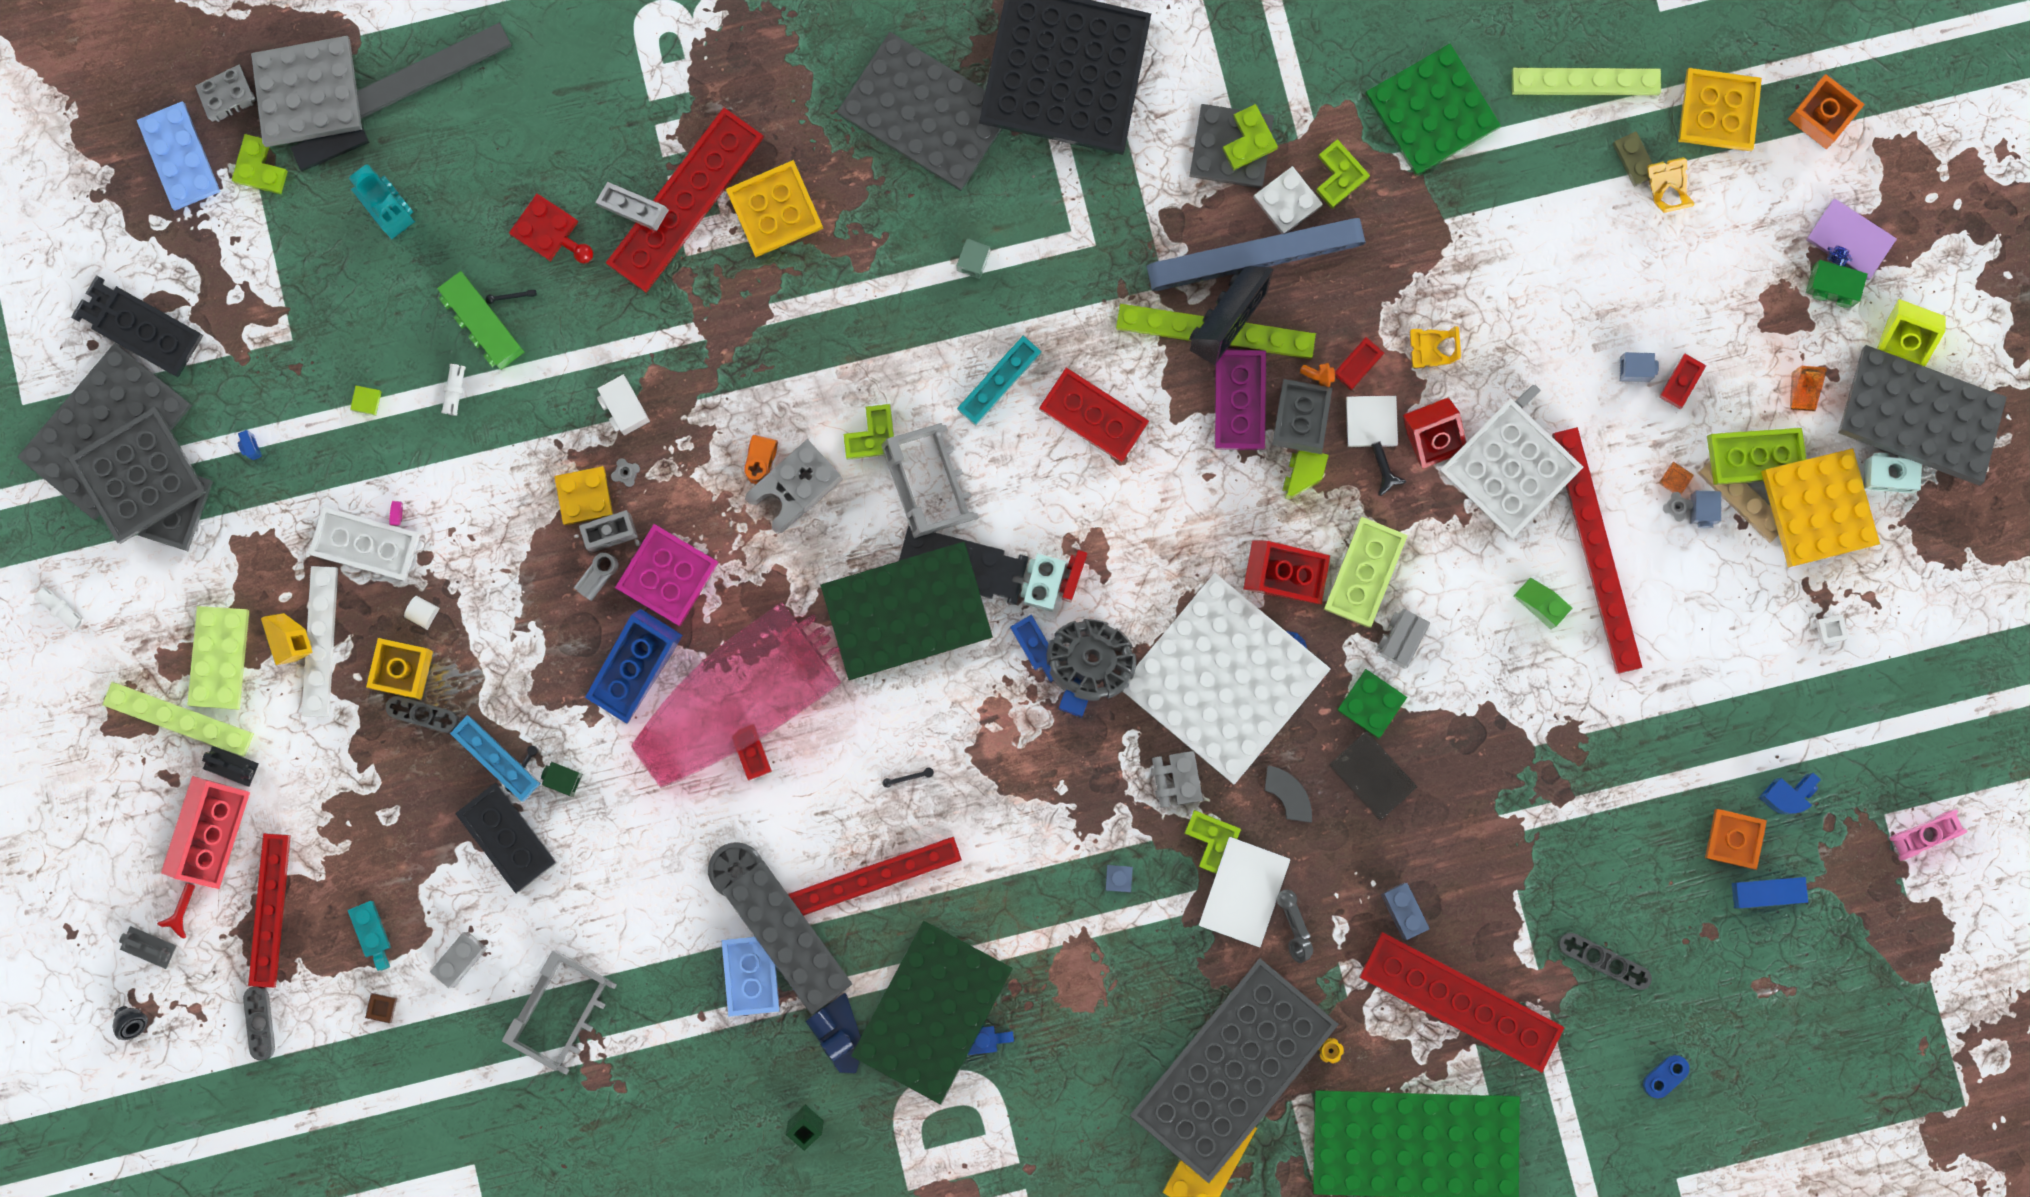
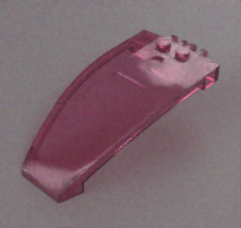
M782 602L718 647L672 691L631 745L633 752L660 788L681 782L687 777L741 751L773 732L840 686L841 681L827 663L829 659L840 652L838 646L833 647L822 656L818 649L826 645L831 640V637L828 634L814 644L812 641L826 631L824 627H818L808 636L803 630L817 619L814 614L798 624Z

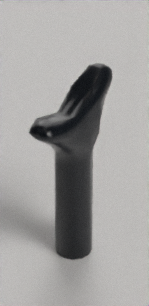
M1381 441L1371 444L1382 474L1381 487L1378 492V496H1382L1393 485H1402L1407 481L1395 476L1390 471Z

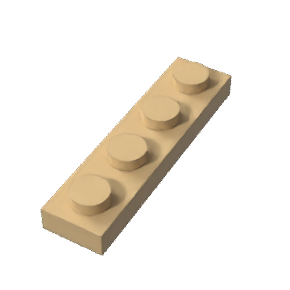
M1710 461L1698 472L1715 491H1721V497L1769 543L1779 535L1771 506L1747 483L1713 485Z

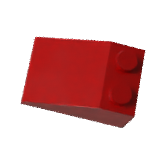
M1252 540L1243 590L1322 604L1331 555L1271 541Z

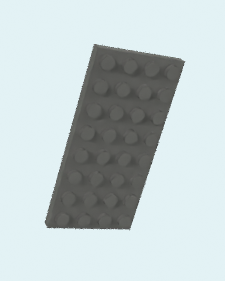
M1259 958L1130 1114V1117L1207 1183H1210L1339 1024Z

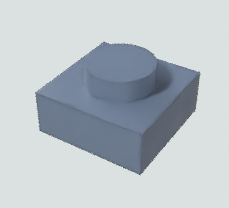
M1107 865L1105 890L1131 892L1133 867Z

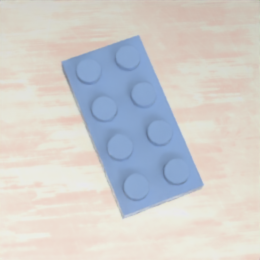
M183 101L137 120L173 210L176 211L221 192Z

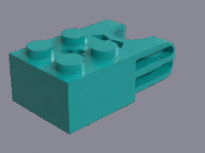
M366 164L349 177V180L354 185L351 189L352 192L391 239L415 222L410 216L414 213L385 175L380 178Z

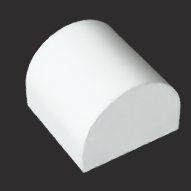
M415 596L407 606L404 618L428 630L440 608Z

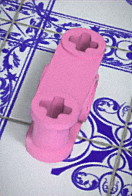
M1949 810L1925 823L1890 836V841L1894 842L1899 852V861L1916 856L1928 848L1967 833V829L1962 827L1958 819V810ZM1926 828L1931 829L1933 833V838L1929 842L1923 836Z

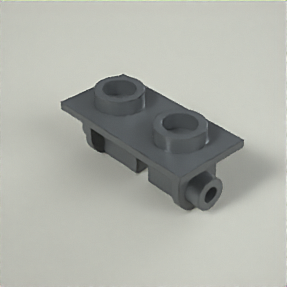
M132 926L129 927L127 934L123 933L119 939V943L122 944L120 950L164 969H167L177 946Z

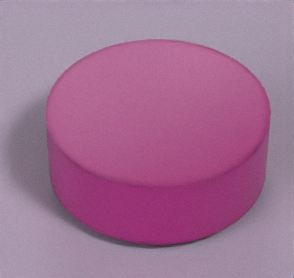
M392 501L389 524L399 526L402 522L403 503L401 501Z

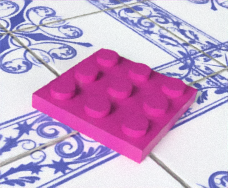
M653 524L615 588L680 627L719 562Z

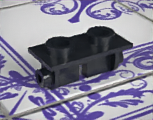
M215 746L211 747L209 753L205 752L202 761L205 762L204 770L250 787L259 763Z

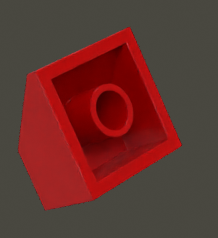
M1449 397L1403 415L1408 438L1422 469L1452 458L1466 444L1460 412Z

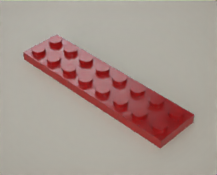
M723 107L654 198V202L664 205L669 210L657 231L635 223L606 261L607 266L647 293L764 139V136Z
M1381 932L1359 976L1364 981L1541 1073L1565 1028Z

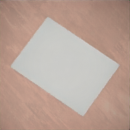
M1229 837L1199 926L1261 947L1290 859Z

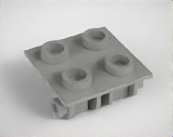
M240 64L195 86L207 118L212 122H219L228 117V112L231 116L234 115L231 109L233 107L237 112H240L238 105L244 109L254 105L253 102L257 101L253 92L250 91Z

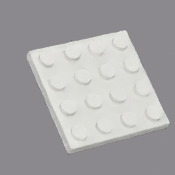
M1510 398L1440 471L1513 539L1576 476L1583 466Z

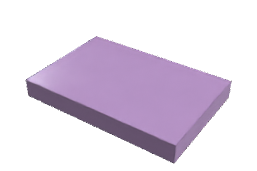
M1834 198L1806 238V241L1846 267L1868 273L1866 280H1870L1897 238Z

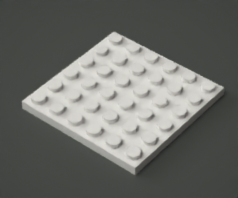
M1214 573L1138 663L1134 677L1128 680V686L1122 692L1232 784H1235L1331 669L1219 575Z

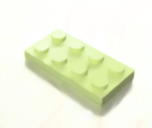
M1361 517L1323 610L1371 628L1408 535Z
M197 606L187 706L240 710L249 610Z

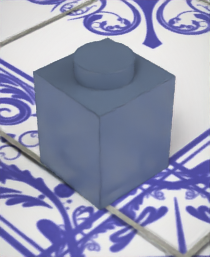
M1625 352L1620 356V381L1650 382L1655 378V375H1658L1659 362L1655 360V353Z
M1695 491L1690 494V500L1693 502V508L1690 509V524H1698V528H1713V525L1721 522V491Z

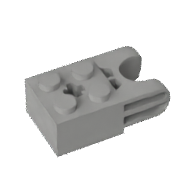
M807 439L746 494L745 500L749 504L757 505L768 497L778 498L782 502V509L780 514L773 520L772 529L776 534H780L804 513L809 511L843 479L837 470ZM811 471L810 475L812 478L810 480L806 478L801 480L800 478L803 477L802 473Z

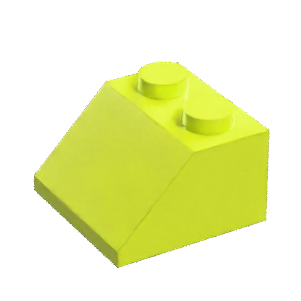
M1898 299L1887 319L1877 349L1926 366L1946 331V316Z

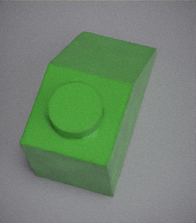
M1531 577L1514 595L1521 604L1549 629L1555 628L1573 609L1557 593Z

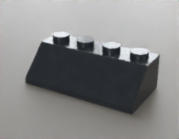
M1244 267L1240 274L1235 273L1229 283L1230 288L1228 291H1222L1217 298V306L1214 310L1209 309L1203 318V325L1193 330L1189 338L1192 341L1190 351L1215 366L1267 295L1273 269L1270 267Z

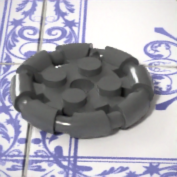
M1084 619L1082 622H1069L1055 633L1054 640H1050L1047 647L1046 660L1047 665L1051 667L1050 675L1061 689L1071 691L1075 694L1074 697L1079 699L1099 701L1101 697L1109 699L1120 694L1128 686V680L1134 677L1136 670V656L1132 653L1131 649L1133 646L1129 639L1118 628L1114 629L1108 626L1107 622L1101 620ZM1085 631L1088 636L1081 637L1080 632ZM1102 634L1106 635V636L1109 637L1110 639H1109V640L1106 639L1105 637L1102 636ZM1067 642H1068V643H1070V646L1067 647V646L1063 645V643H1067ZM1115 651L1121 652L1122 655L1116 656ZM1093 654L1098 658V661L1089 662L1085 656ZM1066 661L1067 663L1065 666H1061L1060 662ZM1114 669L1120 672V676L1113 673ZM1074 677L1082 680L1080 685L1072 681ZM1103 681L1104 687L1098 688L1097 685Z

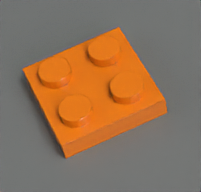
M1715 809L1705 859L1757 870L1767 820Z

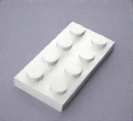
M322 507L308 554L406 582L420 534Z

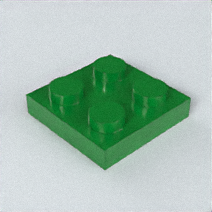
M1365 669L1337 711L1379 739L1407 697Z

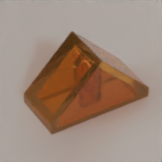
M1800 366L1791 373V410L1816 411L1827 372L1826 367Z

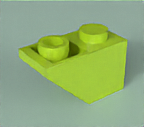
M1298 450L1297 454L1292 453L1288 466L1293 468L1291 477L1286 476L1282 491L1286 492L1285 499L1290 500L1320 483L1324 475L1328 454H1317Z

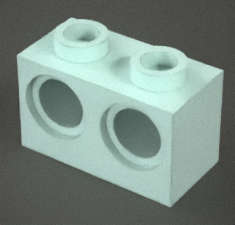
M1038 553L1036 559H1030L1027 573L1031 574L1029 583L1024 582L1020 596L1025 598V605L1053 612L1066 561ZM1043 564H1048L1053 568V572L1049 576H1042L1039 573V567ZM1034 589H1044L1047 594L1043 600L1034 599L1032 596Z

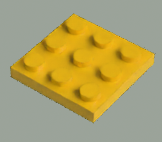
M1688 68L1686 71L1678 142L1751 152L1754 149L1762 78Z
M794 160L726 189L755 258L823 229Z

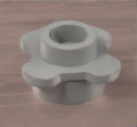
M621 458L616 462L617 468L611 474V478L614 482L620 481L627 487H631L635 484L634 480L637 473L640 472V467L636 463L630 464ZM625 470L628 471L627 475L623 474Z
M1673 492L1671 499L1667 504L1663 505L1664 513L1674 516L1676 521H1683L1686 512L1693 508V502L1681 497L1679 492ZM1677 504L1680 505L1679 509H1676Z

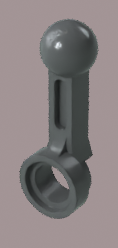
M1286 889L1278 894L1277 902L1284 909L1294 934V938L1288 944L1290 955L1296 962L1303 963L1309 960L1313 954V946L1308 940L1311 936L1298 909L1297 895L1292 890Z

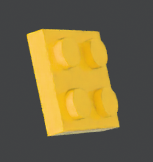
M603 466L554 476L563 525H571L613 515L606 472Z

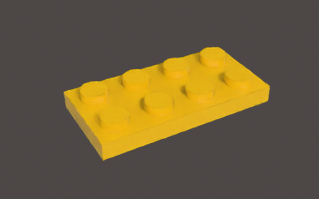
M1255 1127L1210 1183H1207L1180 1160L1162 1192L1169 1197H1220L1257 1128Z

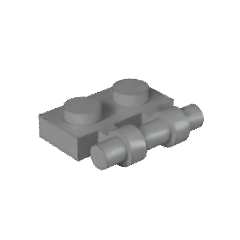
M1194 751L1169 755L1170 765L1163 766L1162 756L1152 758L1153 768H1151L1152 776H1155L1157 790L1155 794L1156 798H1159L1160 808L1169 807V796L1175 795L1177 805L1203 801ZM1172 773L1174 788L1167 789L1165 774Z

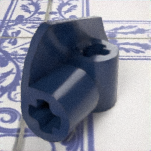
M843 993L805 1022L820 1041V1046L839 1073H856L859 1060L851 1055L861 1036L846 993Z

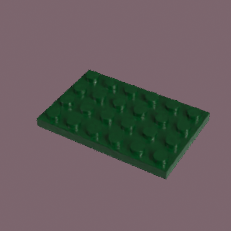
M965 541L820 584L849 681L993 638Z
M923 920L851 1056L942 1105L1013 968Z

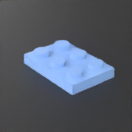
M747 937L722 940L728 1017L779 1012L776 966L756 938Z

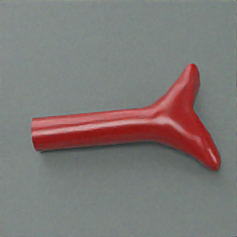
M186 883L174 914L157 923L160 927H171L183 939L186 938L183 916L195 885Z

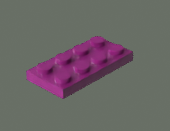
M1226 350L1215 365V450H1265L1266 351Z

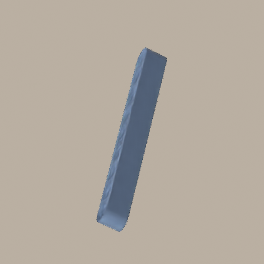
M1353 218L1157 261L1147 265L1146 268L1152 291H1160L1241 273L1244 267H1269L1362 246L1366 241L1360 218Z

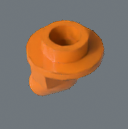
M1329 363L1319 365V371L1307 365H1303L1300 369L1301 374L1313 380H1319V386L1330 387L1331 382H1335L1334 367H1330Z

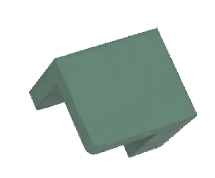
M967 239L956 265L957 271L980 279L990 255V246Z

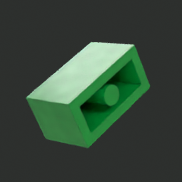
M1819 260L1812 267L1805 293L1812 295V298L1819 301H1827L1828 299L1835 301L1836 305L1840 307L1851 308V306L1854 307L1861 301L1868 273Z

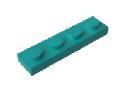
M1023 335L958 406L957 410L976 426L1040 356L1042 351Z

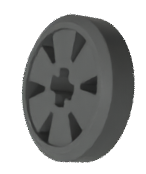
M739 842L725 844L714 852L709 861V880L714 889L724 895L723 889L763 860L760 854L747 844ZM735 863H739V867L743 868V873H739L737 878H734L733 873L729 872L730 867H734Z

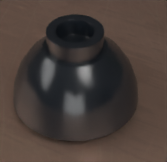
M122 1006L114 1012L115 1018L112 1028L118 1040H131L145 1030L148 1024V1017L139 1009Z

